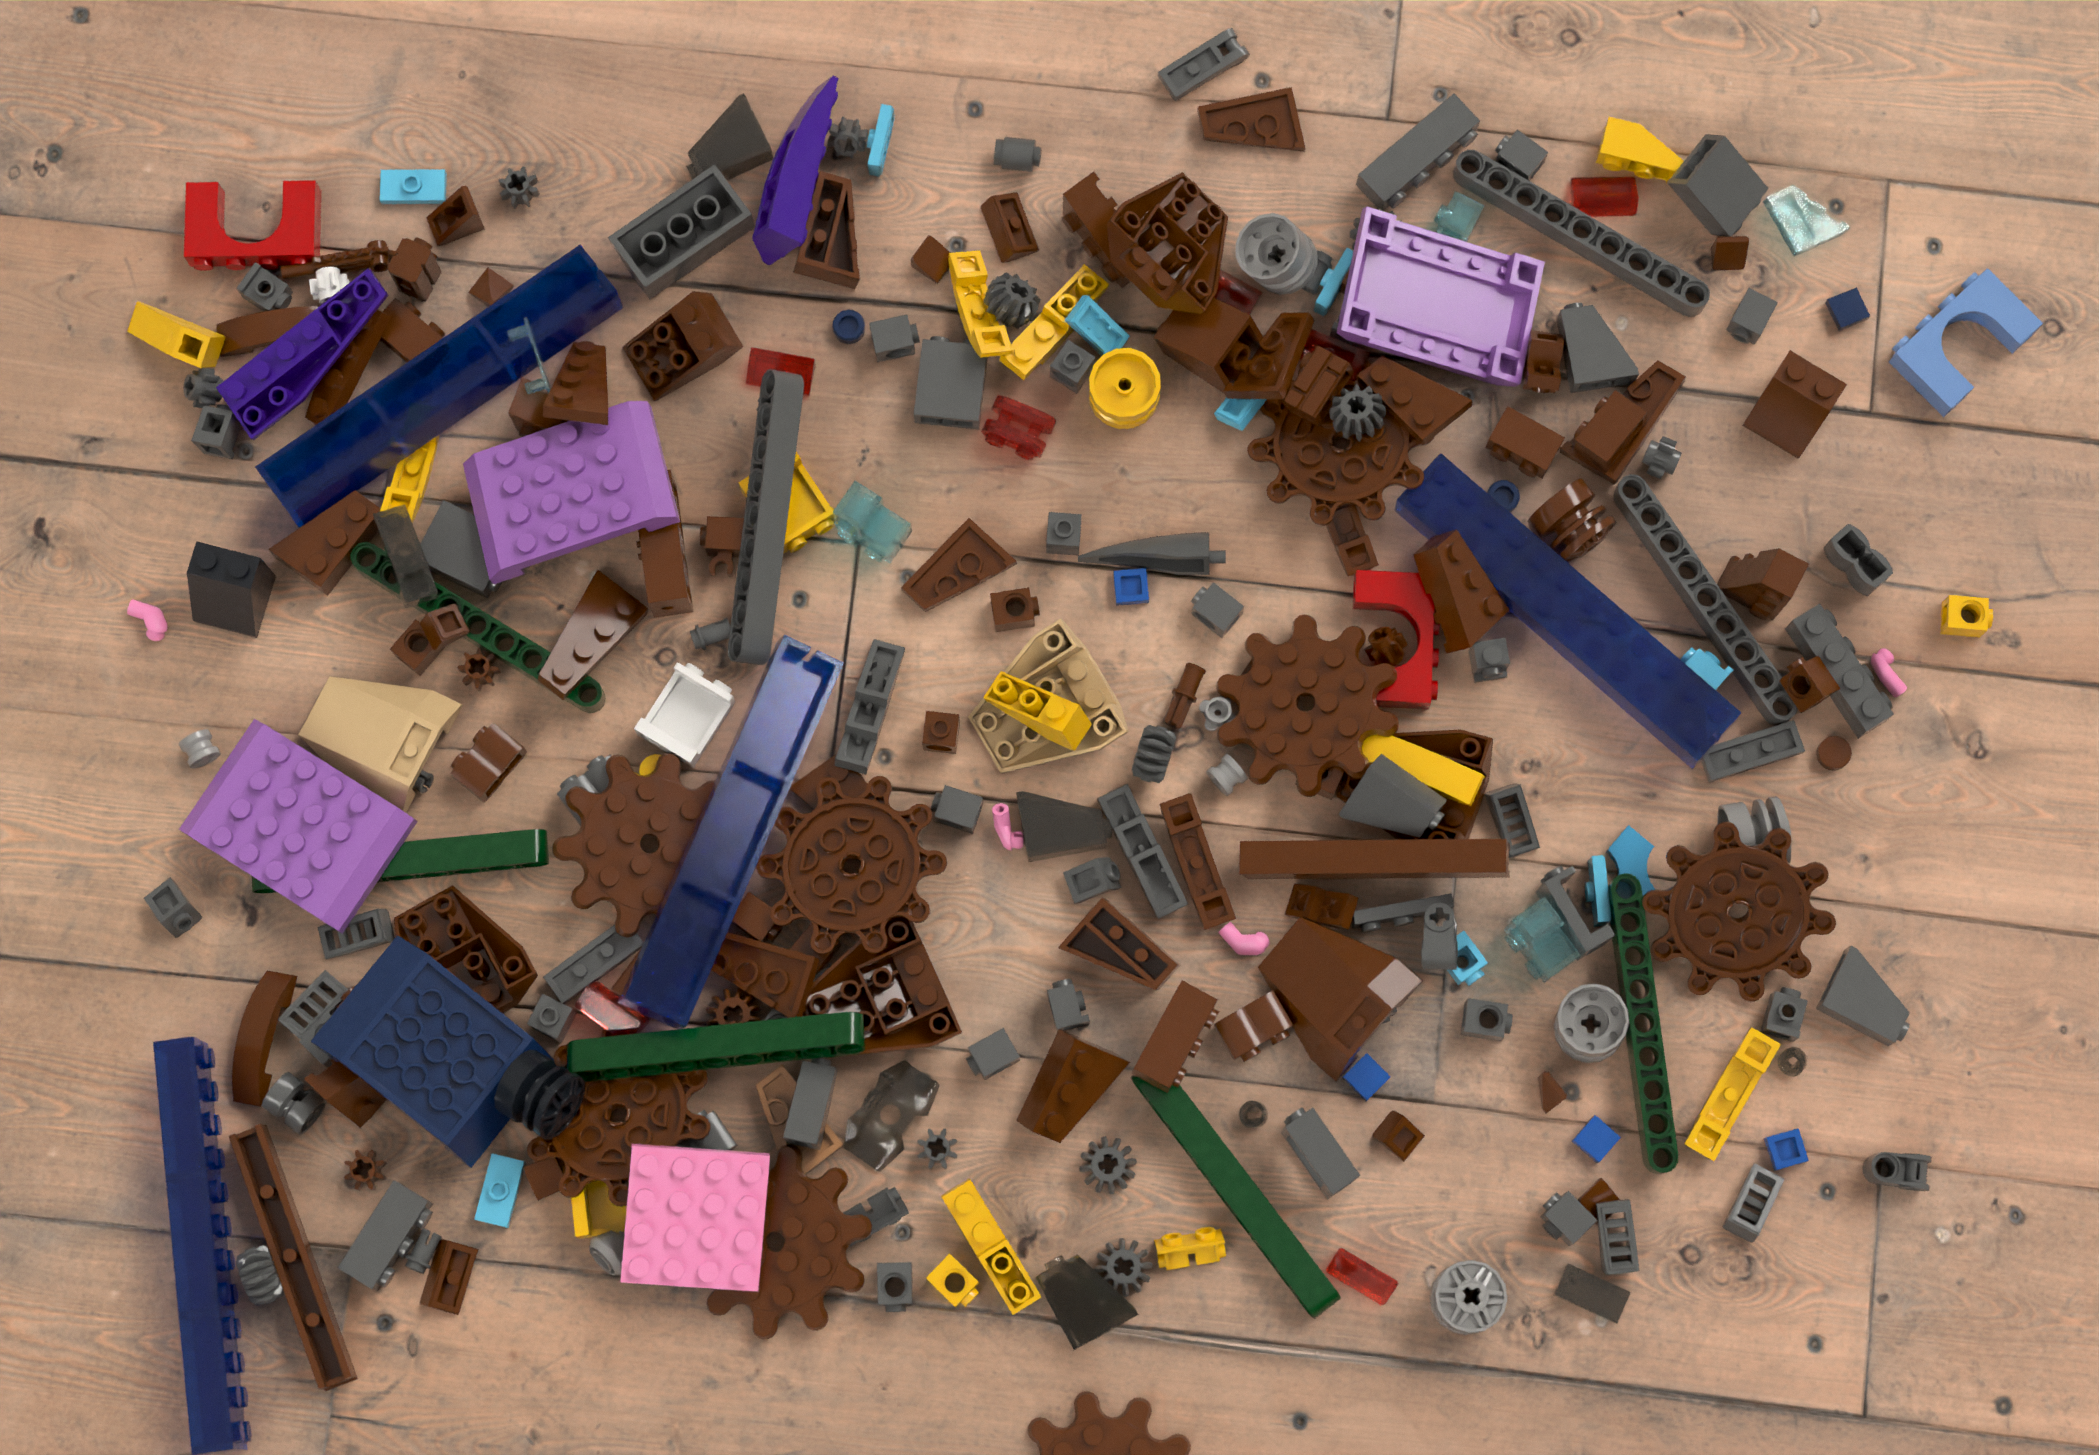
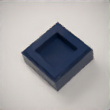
M1857 287L1829 298L1825 302L1838 331L1868 320L1870 317Z

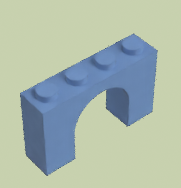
M1988 268L1980 276L1975 272L1961 284L1964 290L1957 297L1951 293L1940 303L1938 308L1941 311L1934 318L1928 314L1915 327L1918 333L1911 339L1904 336L1892 348L1895 354L1889 363L1943 417L1974 388L1944 355L1941 340L1945 327L1959 321L1978 323L1988 329L2013 354L2043 324Z

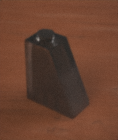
M745 94L739 95L689 150L690 164L686 165V169L692 180L715 164L725 179L730 180L773 160L772 149Z
M1025 791L1016 792L1028 862L1107 848V839L1112 838V830L1109 818L1103 819L1101 810Z
M1078 1254L1067 1260L1064 1259L1063 1255L1054 1258L1044 1264L1047 1270L1035 1277L1073 1350L1086 1345L1139 1315L1137 1310Z

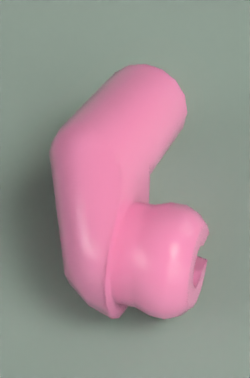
M132 599L129 603L127 614L144 620L145 626L148 629L146 632L148 639L152 641L162 640L165 636L164 632L167 631L168 624L161 609Z

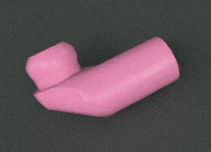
M1882 648L1877 654L1873 653L1870 663L1880 682L1893 697H1898L1905 692L1907 686L1889 666V664L1894 662L1893 654L1889 650Z
M1003 803L994 805L992 808L994 828L1003 847L1012 851V848L1021 849L1024 846V836L1021 831L1012 832L1008 806Z
M1229 922L1218 932L1239 955H1259L1269 946V938L1265 933L1257 932L1256 934L1242 935L1232 922Z

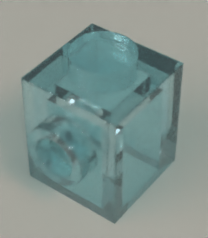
M1455 191L1448 206L1442 204L1434 219V222L1438 223L1436 233L1468 242L1481 217L1484 205Z

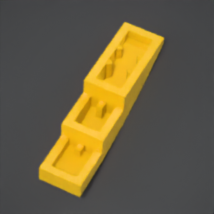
M1371 735L1362 744L1363 754L1368 758L1370 765L1380 754H1383L1442 797L1468 806L1472 805L1484 779L1483 774L1392 735L1389 737Z

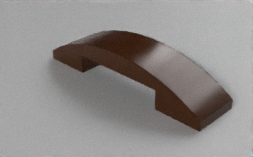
M302 306L264 311L216 324L217 333L226 336L220 357L253 353V348L271 345L319 306Z
M1189 793L1160 803V809L1176 858L1204 930L1236 919L1201 826L1202 822L1192 794Z
M266 971L250 997L240 1024L233 1056L232 1093L234 1102L262 1107V1102L269 1091L272 1074L265 1073L280 1010L281 1008L287 1009L291 1005L298 976Z

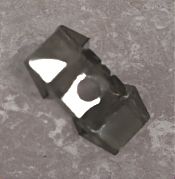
M906 1060L880 1072L875 1088L869 1091L861 1108L847 1119L844 1149L860 1158L874 1170L881 1172L905 1150L902 1137L916 1117L929 1115L940 1086L939 1083L917 1070ZM887 1105H894L900 1110V1119L895 1124L888 1125L881 1120V1110Z

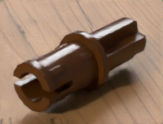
M1186 663V668L1177 689L1173 688L1172 690L1174 696L1164 717V723L1172 728L1180 729L1191 704L1197 700L1195 694L1203 675L1206 673L1204 668L1193 663Z

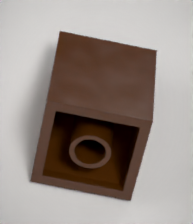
M1213 298L1202 314L1173 310L1166 321L1160 324L1153 338L1165 355L1224 393L1223 390L1229 382L1234 383L1242 373L1239 368L1245 360H1252L1261 348L1259 342L1263 335L1251 315Z
M1790 350L1751 410L1743 426L1799 459L1847 384Z

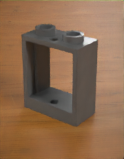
M1301 1107L1284 1121L1286 1126L1281 1134L1327 1200L1360 1176L1314 1108L1305 1112L1303 1107Z

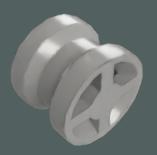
M208 729L194 732L179 742L181 750L186 752L189 757L187 762L191 769L205 766L216 760L221 754L218 747L213 746L211 742L212 735Z
M1228 754L1221 758V763L1218 766L1210 767L1206 771L1211 781L1226 796L1233 792V787L1237 783H1244L1248 779L1240 765Z

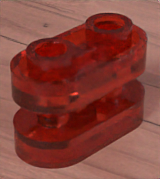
M998 395L992 410L999 416L997 420L986 419L981 431L986 436L985 441L998 448H1003L1005 445L1015 449V454L1026 460L1032 461L1034 457L1041 458L1046 443L1039 439L1041 433L1051 434L1057 422L1056 419L1043 411L1009 397ZM1010 422H1016L1029 429L1026 433L1010 426Z

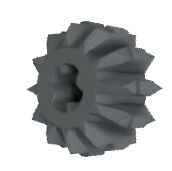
M1005 272L1002 276H997L995 280H992L987 287L988 290L983 300L988 306L987 312L994 314L996 321H1003L1007 328L1013 325L1019 329L1022 325H1027L1029 321H1032L1037 314L1036 311L1039 309L1041 301L1036 295L1037 289L1030 287L1028 280H1021L1017 273L1011 276Z
M1355 384L1353 391L1349 392L1347 389L1342 388L1341 397H1333V408L1329 411L1330 419L1334 421L1333 427L1336 432L1343 431V436L1346 440L1355 434L1356 439L1360 442L1362 434L1366 433L1373 438L1375 434L1374 428L1382 429L1386 408L1382 404L1381 395L1379 393L1373 394L1370 386L1360 391L1359 386Z
M1148 725L1144 728L1132 766L1133 776L1147 782L1160 783L1164 780L1176 741L1174 732L1168 731L1167 728Z
M1101 1137V1149L1098 1148L1096 1143L1091 1141L1089 1148L1094 1153V1156L1087 1152H1082L1081 1158L1091 1162V1164L1080 1166L1079 1171L1081 1173L1092 1171V1174L1084 1180V1183L1089 1185L1097 1179L1099 1181L1095 1188L1097 1193L1102 1191L1103 1183L1108 1184L1110 1195L1115 1193L1114 1182H1117L1120 1188L1124 1190L1127 1188V1183L1122 1178V1175L1131 1179L1135 1177V1173L1125 1169V1167L1136 1165L1137 1160L1135 1158L1124 1159L1131 1152L1132 1148L1126 1146L1121 1152L1117 1149L1121 1142L1119 1138L1114 1140L1113 1147H1108L1107 1137ZM1104 1157H1111V1162L1114 1160L1117 1162L1118 1166L1113 1168L1112 1174H1105V1169L1101 1171L1098 1165L1103 1163Z
M1119 1238L1118 1251L1115 1250L1110 1242L1105 1245L1111 1254L1110 1257L1104 1253H1098L1097 1258L1106 1262L1107 1266H1096L1095 1272H1107V1275L1099 1280L1101 1286L1110 1280L1114 1282L1109 1289L1110 1294L1113 1295L1117 1290V1286L1122 1285L1123 1297H1128L1129 1284L1132 1285L1137 1293L1142 1290L1136 1281L1137 1278L1147 1283L1150 1281V1277L1140 1271L1141 1269H1151L1153 1264L1152 1262L1140 1263V1260L1146 1257L1149 1252L1147 1249H1144L1136 1255L1134 1251L1138 1246L1137 1241L1134 1240L1131 1243L1130 1249L1126 1250L1124 1238ZM1118 1259H1121L1123 1262L1130 1261L1133 1267L1129 1269L1132 1273L1129 1276H1126L1124 1273L1117 1274L1114 1268L1118 1267V1264H1115Z
M264 1245L257 1248L252 1247L245 1250L244 1253L237 1255L236 1266L250 1302L259 1306L264 1303L274 1302L277 1298L283 1296L284 1290L269 1248Z

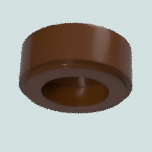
M1830 736L1819 744L1816 756L1822 767L1827 770L1836 771L1849 763L1852 750L1844 738Z

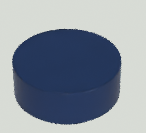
M844 310L835 316L832 325L833 332L840 342L854 344L862 339L865 334V322L861 314L854 310Z
M1507 480L1493 483L1486 494L1488 507L1491 511L1500 515L1509 514L1514 511L1520 500L1518 488Z

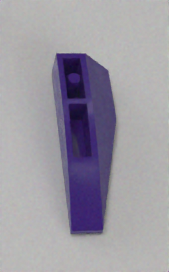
M835 76L830 77L819 85L800 108L785 132L766 178L752 240L763 262L769 266L780 258H784L796 247H800L807 237L808 231L805 227L809 212L813 209L812 195L819 175V164L826 152L824 141L832 125V119L830 118L831 110L838 97V92L836 91L838 78Z
M368 268L216 387L252 440H255L306 400L388 297L387 292L371 269Z

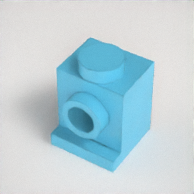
M1691 647L1678 661L1683 666L1677 675L1707 700L1730 675L1733 669L1729 665L1725 670L1720 667L1721 662L1714 654L1709 651L1704 653L1700 648L1696 651Z
M1462 931L1457 935L1458 957H1464L1468 965L1466 968H1459L1457 966V970L1447 971L1458 986L1464 981L1470 986L1485 975L1481 969L1488 962L1467 933Z

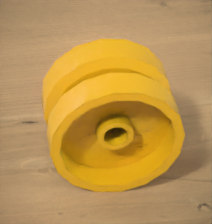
M1116 348L1103 354L1094 364L1089 376V403L1095 416L1108 426L1117 429H1133L1146 423L1155 413L1160 399L1161 383L1160 373L1154 361L1145 353L1132 348Z

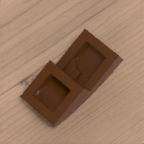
M1348 505L1337 509L1333 521L1326 527L1346 575L1351 576L1355 574L1356 570H1367L1378 566L1368 534H1365L1356 506Z
M1294 883L1285 915L1295 919L1304 917L1320 925L1349 930L1359 898L1348 893L1326 891L1318 886Z

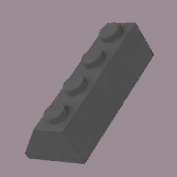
M714 164L610 235L608 239L631 276L650 300L755 228L752 213Z

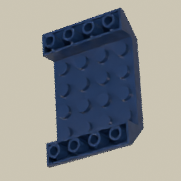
M398 935L310 1041L335 1062L339 1061L428 1131L445 1145V1149L469 1168L473 1167L510 1120V1118L498 1112L495 1108L494 1099L497 1086L510 1064L527 1050H537L554 1061L533 1037L431 956Z

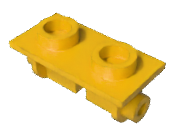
M1203 1227L1197 1229L1195 1233L1186 1235L1168 1233L1163 1235L1161 1239L1154 1240L1159 1268L1166 1267V1271L1189 1267L1188 1254H1195L1196 1265L1220 1262V1258L1226 1257L1225 1240L1221 1229L1215 1230L1213 1227Z

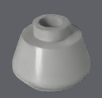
M609 1231L593 1237L590 1241L589 1251L594 1260L607 1273L611 1275L621 1274L624 1233L621 1231L618 1233Z

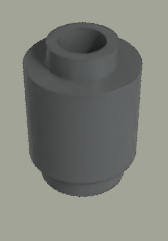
M1005 137L1004 140L996 139L994 165H1000L1002 169L1033 172L1034 166H1040L1041 147L1036 146V140Z

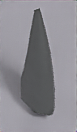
M1209 532L1181 533L1132 540L1103 547L1079 555L1078 562L1146 568L1176 575H1210V564H1226V550L1210 551Z

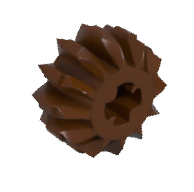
M739 987L735 992V997L731 996L728 988L723 989L725 1000L721 1001L716 995L712 997L713 1002L718 1005V1008H706L707 1014L716 1016V1018L706 1022L707 1026L737 1023L734 1020L727 1023L726 1020L730 1019L727 1015L728 1011L737 1012L739 1009L743 1012L739 1013L742 1019L738 1023L763 1021L759 1017L752 1016L762 1011L761 1005L750 1006L755 1000V997L751 994L742 1000L743 990Z

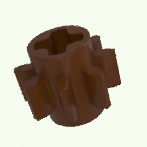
M1385 626L1371 632L1368 637L1370 646L1364 650L1370 661H1374L1376 665L1389 663L1395 666L1403 660L1405 653L1402 648L1408 646V643L1402 632L1398 633L1396 628L1390 629Z
M481 648L477 649V654L471 656L465 652V665L458 666L460 672L467 673L462 682L465 685H469L473 681L477 691H481L482 685L487 683L494 686L495 684L492 680L494 674L501 673L499 667L491 665L496 660L495 655L492 653L485 657ZM477 664L485 670L481 675L473 669Z
M356 1150L355 1155L357 1158L352 1162H344L350 1167V1173L346 1174L344 1178L346 1180H357L354 1189L358 1191L362 1189L364 1184H367L370 1190L374 1191L376 1190L374 1183L378 1179L386 1180V1177L381 1174V1167H384L387 1163L384 1160L376 1162L374 1160L376 1151L371 1150L367 1157L363 1156L361 1151ZM363 1163L372 1166V1169L368 1171V1178L358 1173L363 1170Z

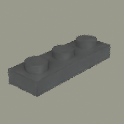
M1792 720L1700 749L1698 753L1710 783L1803 754L1805 749L1795 721Z
M1452 894L1356 910L1351 922L1352 929L1361 928L1362 932H1371L1381 929V924L1394 922L1395 927L1414 923V918L1424 916L1427 908L1434 903H1445L1453 909Z
M614 924L543 976V978L562 1004L565 1005L639 951L644 942L637 933L629 938L620 936L616 932Z

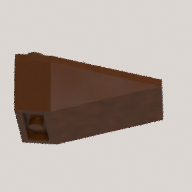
M1182 172L1119 205L1107 223L1111 263L1158 308L1202 314L1217 293L1228 216L1199 189L1196 183L1191 181Z
M1461 729L1393 734L1392 736L1425 748L1483 774L1484 779L1471 806L1445 798L1447 801L1440 810L1445 816L1434 831L1428 828L1419 838L1387 829L1383 830L1397 840L1469 839L1489 782L1493 739ZM1345 771L1337 798L1346 803L1362 778H1352Z
M453 885L394 917L395 936H400L427 953L502 1014L519 1004L538 976L523 946Z
M896 916L887 922L885 933L888 943L882 952L876 954L869 953L865 950L860 939L812 983L804 1009L806 1016L840 1012H857L862 1014L864 1017L865 1050L853 1055L928 1048L962 1034L951 1004L914 923L902 916Z
M1299 917L1258 966L1271 991H1274L1291 1020L1293 1029L1310 1059L1335 1082L1342 1077L1359 1057L1357 1052L1396 1007L1402 1006L1423 981L1397 957L1304 917Z

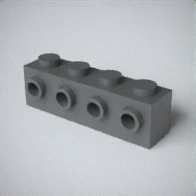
M1453 93L1360 172L1356 186L1377 208L1381 207L1382 211L1390 206L1394 209L1406 198L1405 192L1412 186L1419 188L1429 179V172L1437 165L1439 168L1444 167L1454 157L1452 152L1461 145L1464 148L1476 139L1480 120Z
M1818 604L1792 620L1785 630L1806 661L1816 656L1820 657L1841 688L1830 697L1859 739L1893 716L1894 713L1891 710L1893 706L1888 696L1884 692H1879L1874 685V677L1870 669L1865 664L1861 665L1855 657L1856 651L1852 642L1846 636L1842 637L1835 627L1837 626V621L1834 615L1828 609L1824 610L1821 604Z

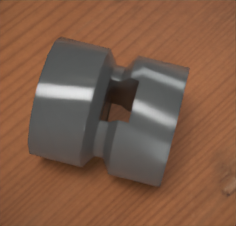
M287 1072L268 1091L262 1102V1107L276 1118L285 1117L284 1124L299 1135H302L319 1118L327 1101L313 1089L304 1090L305 1083L290 1072Z

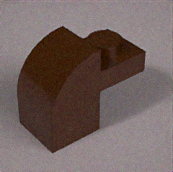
M1531 330L1525 358L1523 389L1539 393H1555L1559 391L1561 382L1560 364L1564 347L1562 334Z

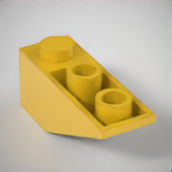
M1608 117L1596 163L1602 164L1605 169L1610 171L1626 170L1634 172V175L1639 178L1652 179L1654 177L1665 180L1667 183L1684 161L1641 124Z
M140 301L136 303L127 330L130 334L164 353L199 368L216 367L226 337Z
M1000 671L983 697L984 700L1046 739L1073 751L1076 750L1092 725L1080 705L1003 671Z

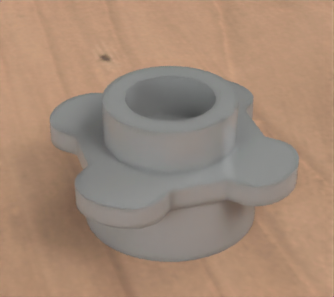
M1220 696L1209 701L1203 700L1200 703L1199 710L1204 713L1206 719L1204 726L1209 731H1215L1217 727L1232 721L1236 717L1232 713L1231 699ZM1215 711H1220L1221 715L1216 716Z

